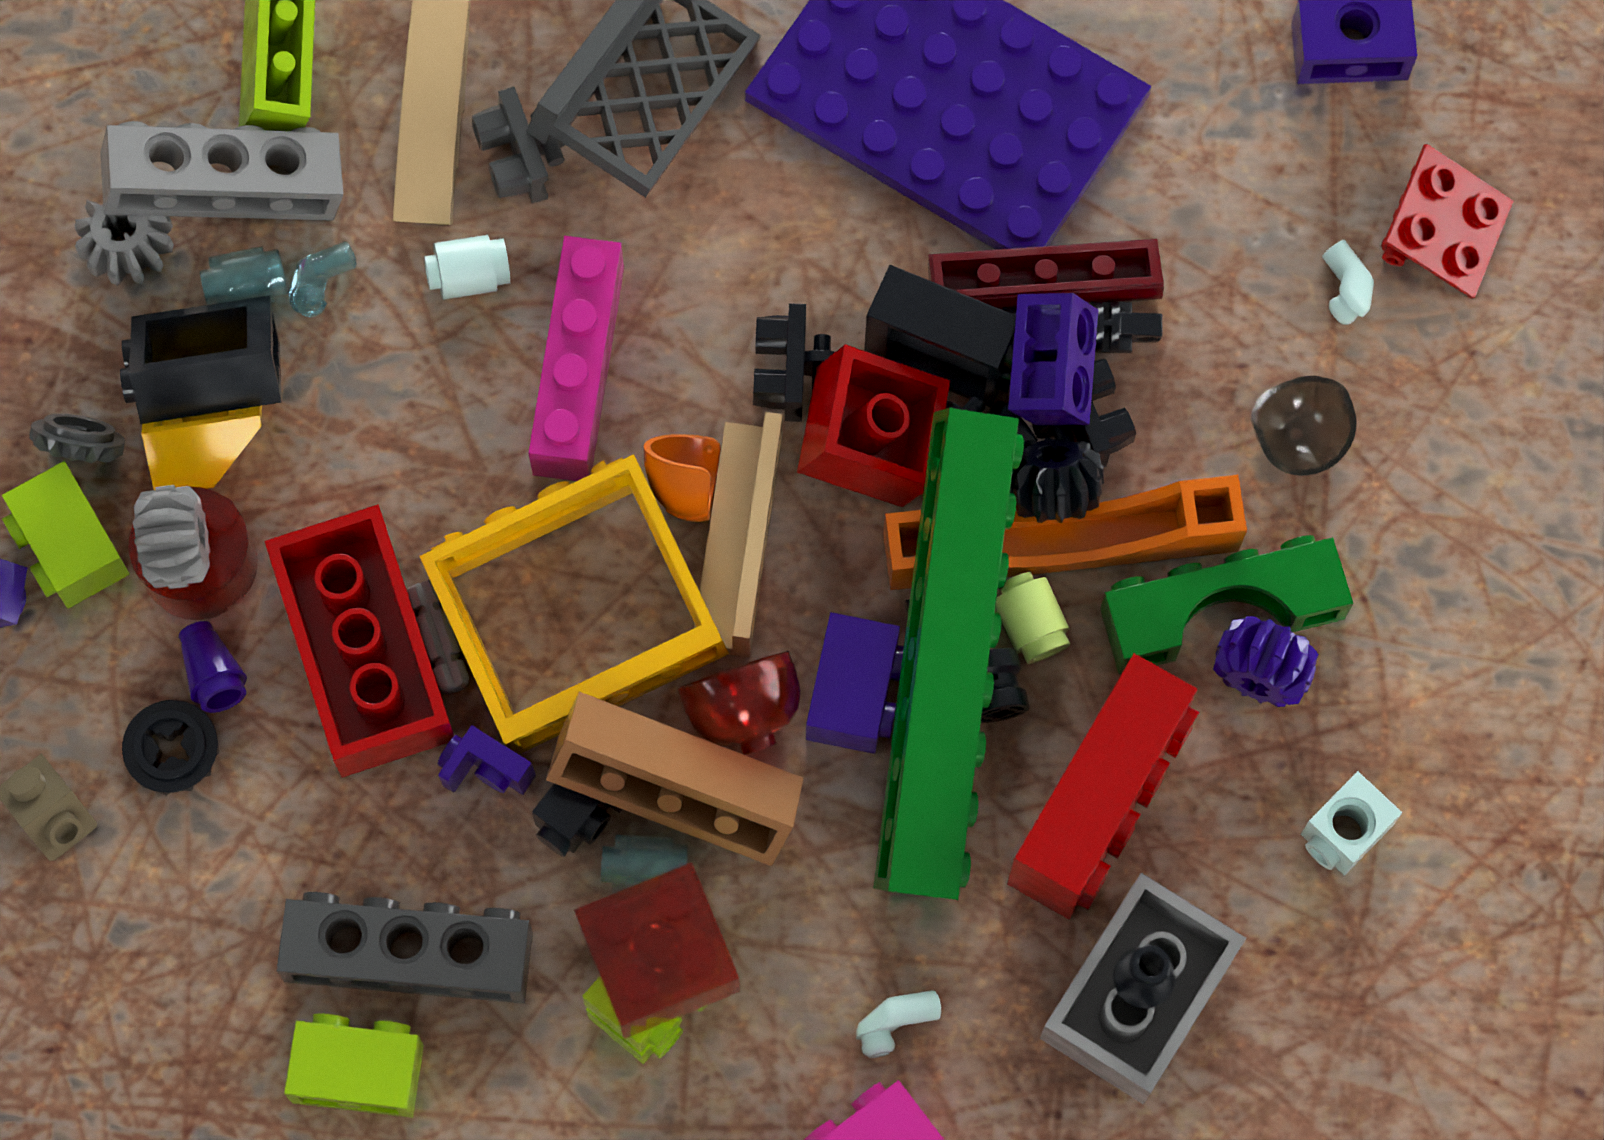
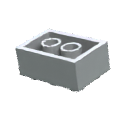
M1140 873L1048 1019L1039 1039L1144 1105L1246 938L1148 876ZM1148 945L1157 946L1167 953L1174 968L1175 985L1173 991L1158 1006L1152 1008L1132 1006L1120 997L1113 981L1115 965L1124 953L1133 948ZM1139 962V968L1143 974L1151 977L1158 975L1159 971L1155 966H1146Z

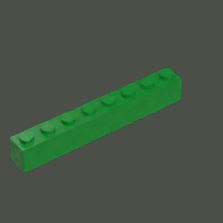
M955 408L943 409L933 414L874 889L958 900L960 888H965L969 881L971 856L969 852H965L967 828L974 826L979 807L978 794L972 791L975 767H981L986 752V735L984 732H980L982 709L989 706L994 688L993 674L987 672L990 648L996 647L1001 632V615L995 612L997 589L1004 587L1009 569L1008 554L1002 552L1005 529L1011 528L1016 513V496L1010 493L1012 470H1017L1020 466L1024 449L1022 434H1017L1019 418Z

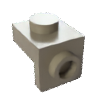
M42 753L26 766L17 770L8 780L0 785V800L49 861L59 858L97 827L95 819Z

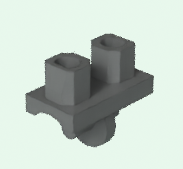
M515 87L498 91V105L472 116V128L481 151L509 143L513 152V156L489 163V172L498 198L528 192L531 203L534 204L548 199V193L544 185L548 180V174L541 155L545 154L549 166H558L565 161L560 149L565 144L552 136L544 144L526 132L529 124Z

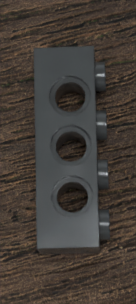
M323 892L303 893V900L286 899L276 970L286 983L525 1004L533 931L529 920H520V912L504 908L484 909L483 916L460 914V907L435 902L425 903L423 911L399 909L400 902L380 897L364 898L363 906L339 904L340 897ZM346 927H354L362 932L361 942L355 950L344 954L331 950L332 938L339 930ZM412 932L423 938L422 947L415 956L408 959H400L391 954L392 944L399 935ZM464 938H475L484 944L481 956L470 964H459L451 959L453 947Z

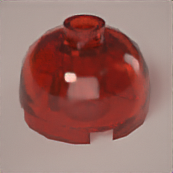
M789 651L766 656L748 662L746 665L709 675L678 688L683 709L692 727L705 740L720 746L740 745L743 755L777 744L774 732L791 723L799 708L801 693L798 674Z

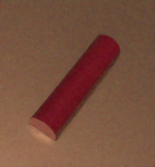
M1157 239L928 254V279L1001 310L1003 308L1017 309L1018 294L1074 293L1086 302H1128L1163 298L1164 282Z

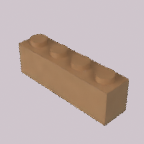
M582 692L578 693L560 731L546 778L549 782L770 866L773 865L793 829L804 779L798 775Z

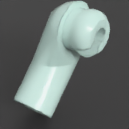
M1341 240L1330 247L1323 254L1322 258L1341 281L1339 287L1340 294L1330 300L1329 310L1338 322L1349 325L1355 321L1358 315L1364 317L1370 310L1374 281L1370 272L1345 240Z
M931 990L889 997L858 1024L856 1039L862 1042L863 1054L868 1058L888 1055L895 1048V1042L891 1036L892 1031L904 1025L939 1020L941 1016V1003L938 994Z

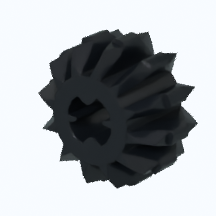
M1046 436L1045 440L1039 442L1025 441L1022 460L1018 469L1012 470L1010 493L1016 496L1018 516L1024 518L1035 516L1038 523H1043L1046 520H1057L1059 523H1062L1065 518L1069 517L1084 518L1086 511L1098 508L1102 494V484H1104V467L1101 464L1100 453L1091 450L1090 443L1079 441L1073 443L1069 436H1065L1062 439H1051L1049 436Z

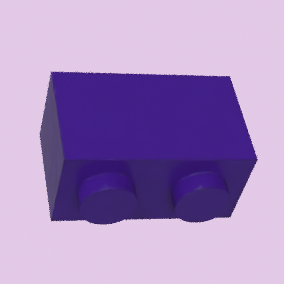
M830 612L806 723V740L875 754L879 736L891 737L897 703L886 700L890 681H900L904 646L898 645L900 626Z

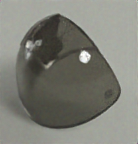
M1302 376L1268 389L1255 401L1256 404L1251 413V421L1256 439L1267 459L1276 468L1285 473L1297 476L1321 473L1338 463L1353 443L1357 427L1356 413L1347 389L1338 381L1321 376Z

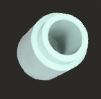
M488 235L436 242L433 243L434 255L424 256L429 290L440 289L443 300L497 292L498 285L510 284L509 263L503 238L490 240Z

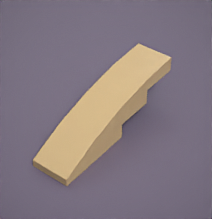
M412 0L401 102L393 221L452 225L455 171L459 165L461 113H464L471 0Z

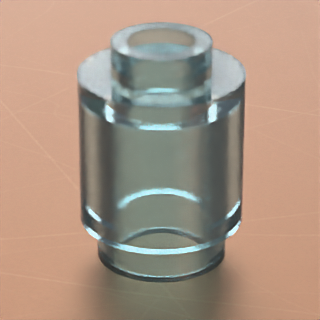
M263 246L211 256L209 257L210 269L200 270L207 304L269 295L271 303H274L275 296L288 294L279 249L264 251Z
M615 834L614 846L602 847L600 882L612 883V895L669 898L670 892L685 893L688 845L673 844V838Z

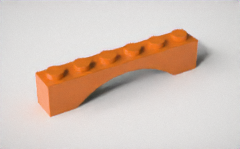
M1237 474L1178 481L1139 494L1099 502V507L1086 511L1084 518L1069 517L1065 518L1062 523H1059L1057 520H1046L1043 523H1038L1035 516L1020 517L1016 511L1011 528L1005 529L1002 552L1007 553L1009 558L1007 578L1025 572H1031L1032 575L1239 552L1247 533L1239 476ZM921 510L885 513L883 538L890 591L912 587Z

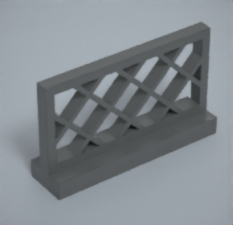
M615 0L540 99L526 132L544 144L547 143L551 136L646 198L761 37L760 34L708 0H674L687 9L690 21L666 24L660 7L664 0ZM651 18L653 25H646ZM722 32L739 43L740 46L735 53L712 55L707 34ZM695 35L700 56L675 58L669 37ZM657 38L663 59L637 61L632 45L633 41ZM623 56L625 62H624V63H618V61H619V60L621 59V57ZM722 67H724L723 70H722V71L720 72V74L718 75V72H717V69H716V68H722ZM704 69L709 89L707 91L685 93L679 71ZM667 73L672 94L647 96L641 75ZM629 76L634 97L608 100L603 81L606 78ZM595 93L596 101L588 102ZM697 105L690 113L689 106ZM676 107L681 128L656 131L651 110ZM639 111L644 133L618 135L612 113ZM600 114L606 136L589 138L570 125L577 116ZM668 144L665 150L662 152L660 145ZM648 146L653 162L649 172L645 175L625 162L622 148Z

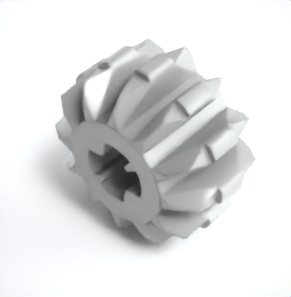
M86 200L85 209L90 217L75 220V230L78 236L82 237L76 241L75 247L80 258L88 259L87 267L94 276L98 277L107 272L110 282L119 286L126 273H130L133 280L142 285L144 280L142 270L149 267L152 270L162 272L163 262L159 254L173 252L174 246L171 237L167 235L173 228L169 216L104 214L103 204L100 205ZM133 231L134 234L129 236L127 233H124L123 235V232ZM119 236L121 239H124L125 236L126 240L115 241V238Z
M175 485L155 487V490L141 492L133 507L135 519L132 523L135 529L134 543L137 546L138 562L142 565V573L145 579L154 588L169 586V589L189 587L190 583L203 582L210 567L209 553L211 550L208 543L209 531L206 526L205 512L202 510L201 498L190 486L175 487Z

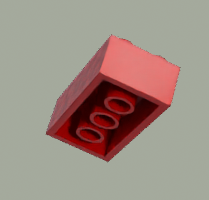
M379 504L265 540L267 552L328 746L341 778L447 744L454 737Z
M1135 653L1132 655L1016 854L1007 885L1068 920L1071 919L1078 905L1087 910L1090 909L1111 868V865L1104 862L1107 854L1116 859L1120 857L1141 816L1140 813L1133 810L1138 803L1146 809L1148 808L1170 765V762L1163 759L1165 753L1176 758L1193 729L1192 726L1200 713L1191 707L1198 688Z

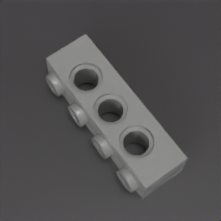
M129 121L119 125H107L100 151L104 214L334 220L343 197L339 133L320 132L318 129L311 127L296 128L292 131H266L261 127L253 125L240 126L235 129H207L205 126L195 123L182 124L177 127H149L142 122ZM164 162L171 165L175 170L162 171L152 163ZM211 164H223L230 168L232 172H219ZM268 166H280L286 169L289 174H277Z

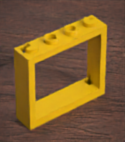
M634 454L624 459L623 457L607 465L603 460L591 469V475L572 484L568 481L552 484L537 495L538 500L519 509L510 506L497 510L486 517L484 526L465 535L462 532L447 534L444 536L445 542L432 547L431 551L419 556L506 747L517 754H521L559 736L579 692L619 707L729 654ZM633 493L696 628L515 714L453 578Z

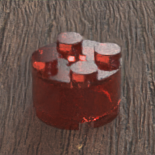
M191 487L201 498L202 510L205 512L206 526L209 531L210 567L203 582L190 583L189 587L169 589V586L154 588L143 576L142 565L138 562L133 525L129 536V556L133 569L145 590L158 605L178 618L205 620L217 617L228 611L227 607L235 603L241 596L244 597L255 580L258 559L255 544L243 517L229 498L210 489Z

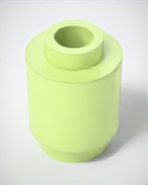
M1025 572L1006 580L1004 587L1000 589L1002 594L996 598L995 608L1001 615V622L1013 648L1017 650V653H1023L1027 664L1042 661L1069 647L1070 642L1066 632L1070 628L1047 578L1034 579L1031 572Z

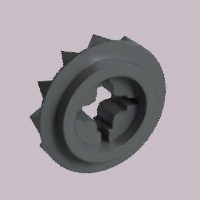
M51 414L45 416L44 419L36 420L31 424L29 435L33 445L40 451L49 452L53 457H65L71 461L82 460L91 464L95 461L107 463L115 460V458L123 455L125 438L115 432V428L112 425L94 418L73 414Z

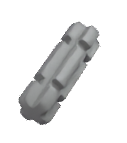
M424 581L409 587V599L414 614L418 615L416 620L431 666H435L433 671L440 693L443 695L453 694L467 688L469 685V675L464 660H458L461 651L456 636L444 610L441 609L442 605L431 581Z

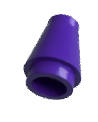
M199 621L183 628L178 637L181 642L191 700L199 703L201 709L208 713L221 712L240 703L246 696L244 685L247 681V676L217 632L214 631L212 624L208 621Z

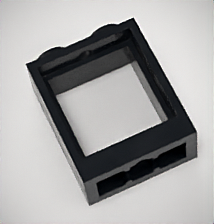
M890 264L866 315L864 351L950 380L949 391L971 399L973 396L977 397L985 406L991 408L999 390L1007 394L1010 391L1016 315Z
M270 295L131 317L130 339L122 340V355L125 368L120 369V380L126 404L136 402L140 424L282 403L280 341Z

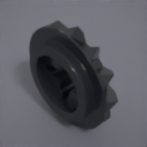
M180 700L156 702L141 710L129 723L122 742L123 760L131 776L143 788H148L165 796L174 792L192 791L194 785L199 783L204 777L211 776L212 766L216 756L220 753L216 728L210 718L200 708ZM183 734L184 738L181 741V746L189 758L188 762L183 758L179 760L171 756L165 763H160L159 760L163 753L152 736L155 735L160 739L164 737L169 741H173L178 735Z

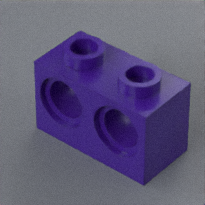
M1074 293L1018 294L1009 411L1034 425H1090L1099 311L1097 308Z

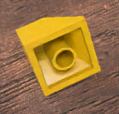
M262 406L142 424L141 435L153 489L155 490V487L175 485V487L190 486L196 494H199L204 489L214 488L261 428Z

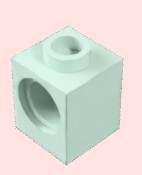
M1357 771L1308 821L1301 835L1308 841L1305 844L1307 851L1320 865L1328 870L1336 867L1345 876L1389 831L1403 812ZM1337 816L1353 818L1361 828V838L1347 840L1339 836L1334 830L1333 818Z

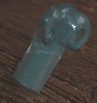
M346 241L299 260L288 289V300L293 310L305 317L318 316L325 310L327 302L323 298L325 297L328 279L357 266L353 250Z

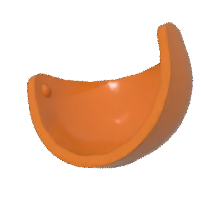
M673 434L657 436L644 443V467L650 488L655 498L666 508V512L673 517L689 522L709 521L711 518L721 446L715 438Z

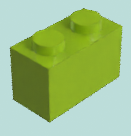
M65 461L2 495L11 511V514L2 518L19 549L30 544L39 562L29 568L46 597L57 592L67 609L130 575Z
M323 1013L314 1014L313 1022L296 1021L284 1091L285 1096L291 1103L413 1118L424 1045L418 1035L410 1034L411 1026L392 1021H375L373 1030L349 1027V1018Z

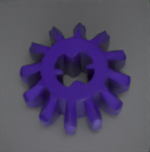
M1246 616L1244 619H1233L1229 628L1223 632L1217 646L1213 670L1219 677L1223 678V682L1227 687L1237 689L1241 692L1242 696L1252 697L1260 704L1270 702L1276 707H1285L1286 705L1299 704L1304 693L1308 692L1314 678L1315 665L1319 654L1309 645L1306 637L1293 633L1290 626L1282 627L1275 624L1272 619L1261 621L1255 616Z

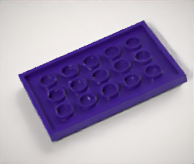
M809 0L746 89L745 101L997 250L1050 245L1150 96L1152 86L1005 0Z

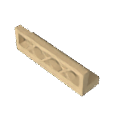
M765 412L763 427L725 422L699 592L729 652L728 655L751 657L783 438V414Z

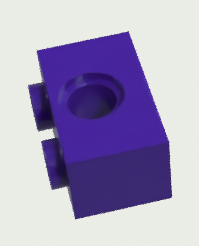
M1298 0L1291 22L1296 84L1406 81L1409 79L1418 57L1412 0ZM1342 30H1357L1365 39L1352 40L1346 37Z

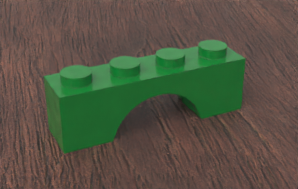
M1313 535L1300 536L1284 542L1280 546L1281 550L1259 555L1257 549H1247L1227 556L1224 559V564L1202 568L1201 563H1188L1170 570L1166 578L1146 582L1144 577L1136 576L1114 583L1111 586V591L1105 592L1100 611L1118 674L1123 673L1134 653L1156 666L1176 661L1182 646L1183 632L1186 625L1199 612L1219 603L1242 602L1257 606L1271 614L1283 627L1290 626L1292 632L1345 620L1353 605V600L1334 538L1316 541Z

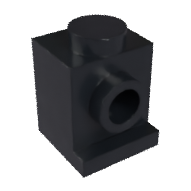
M554 783L532 811L535 825L540 828L536 837L552 851L565 857L569 850L574 853L583 841L591 845L600 836L611 818L606 813L609 807L618 813L622 809Z

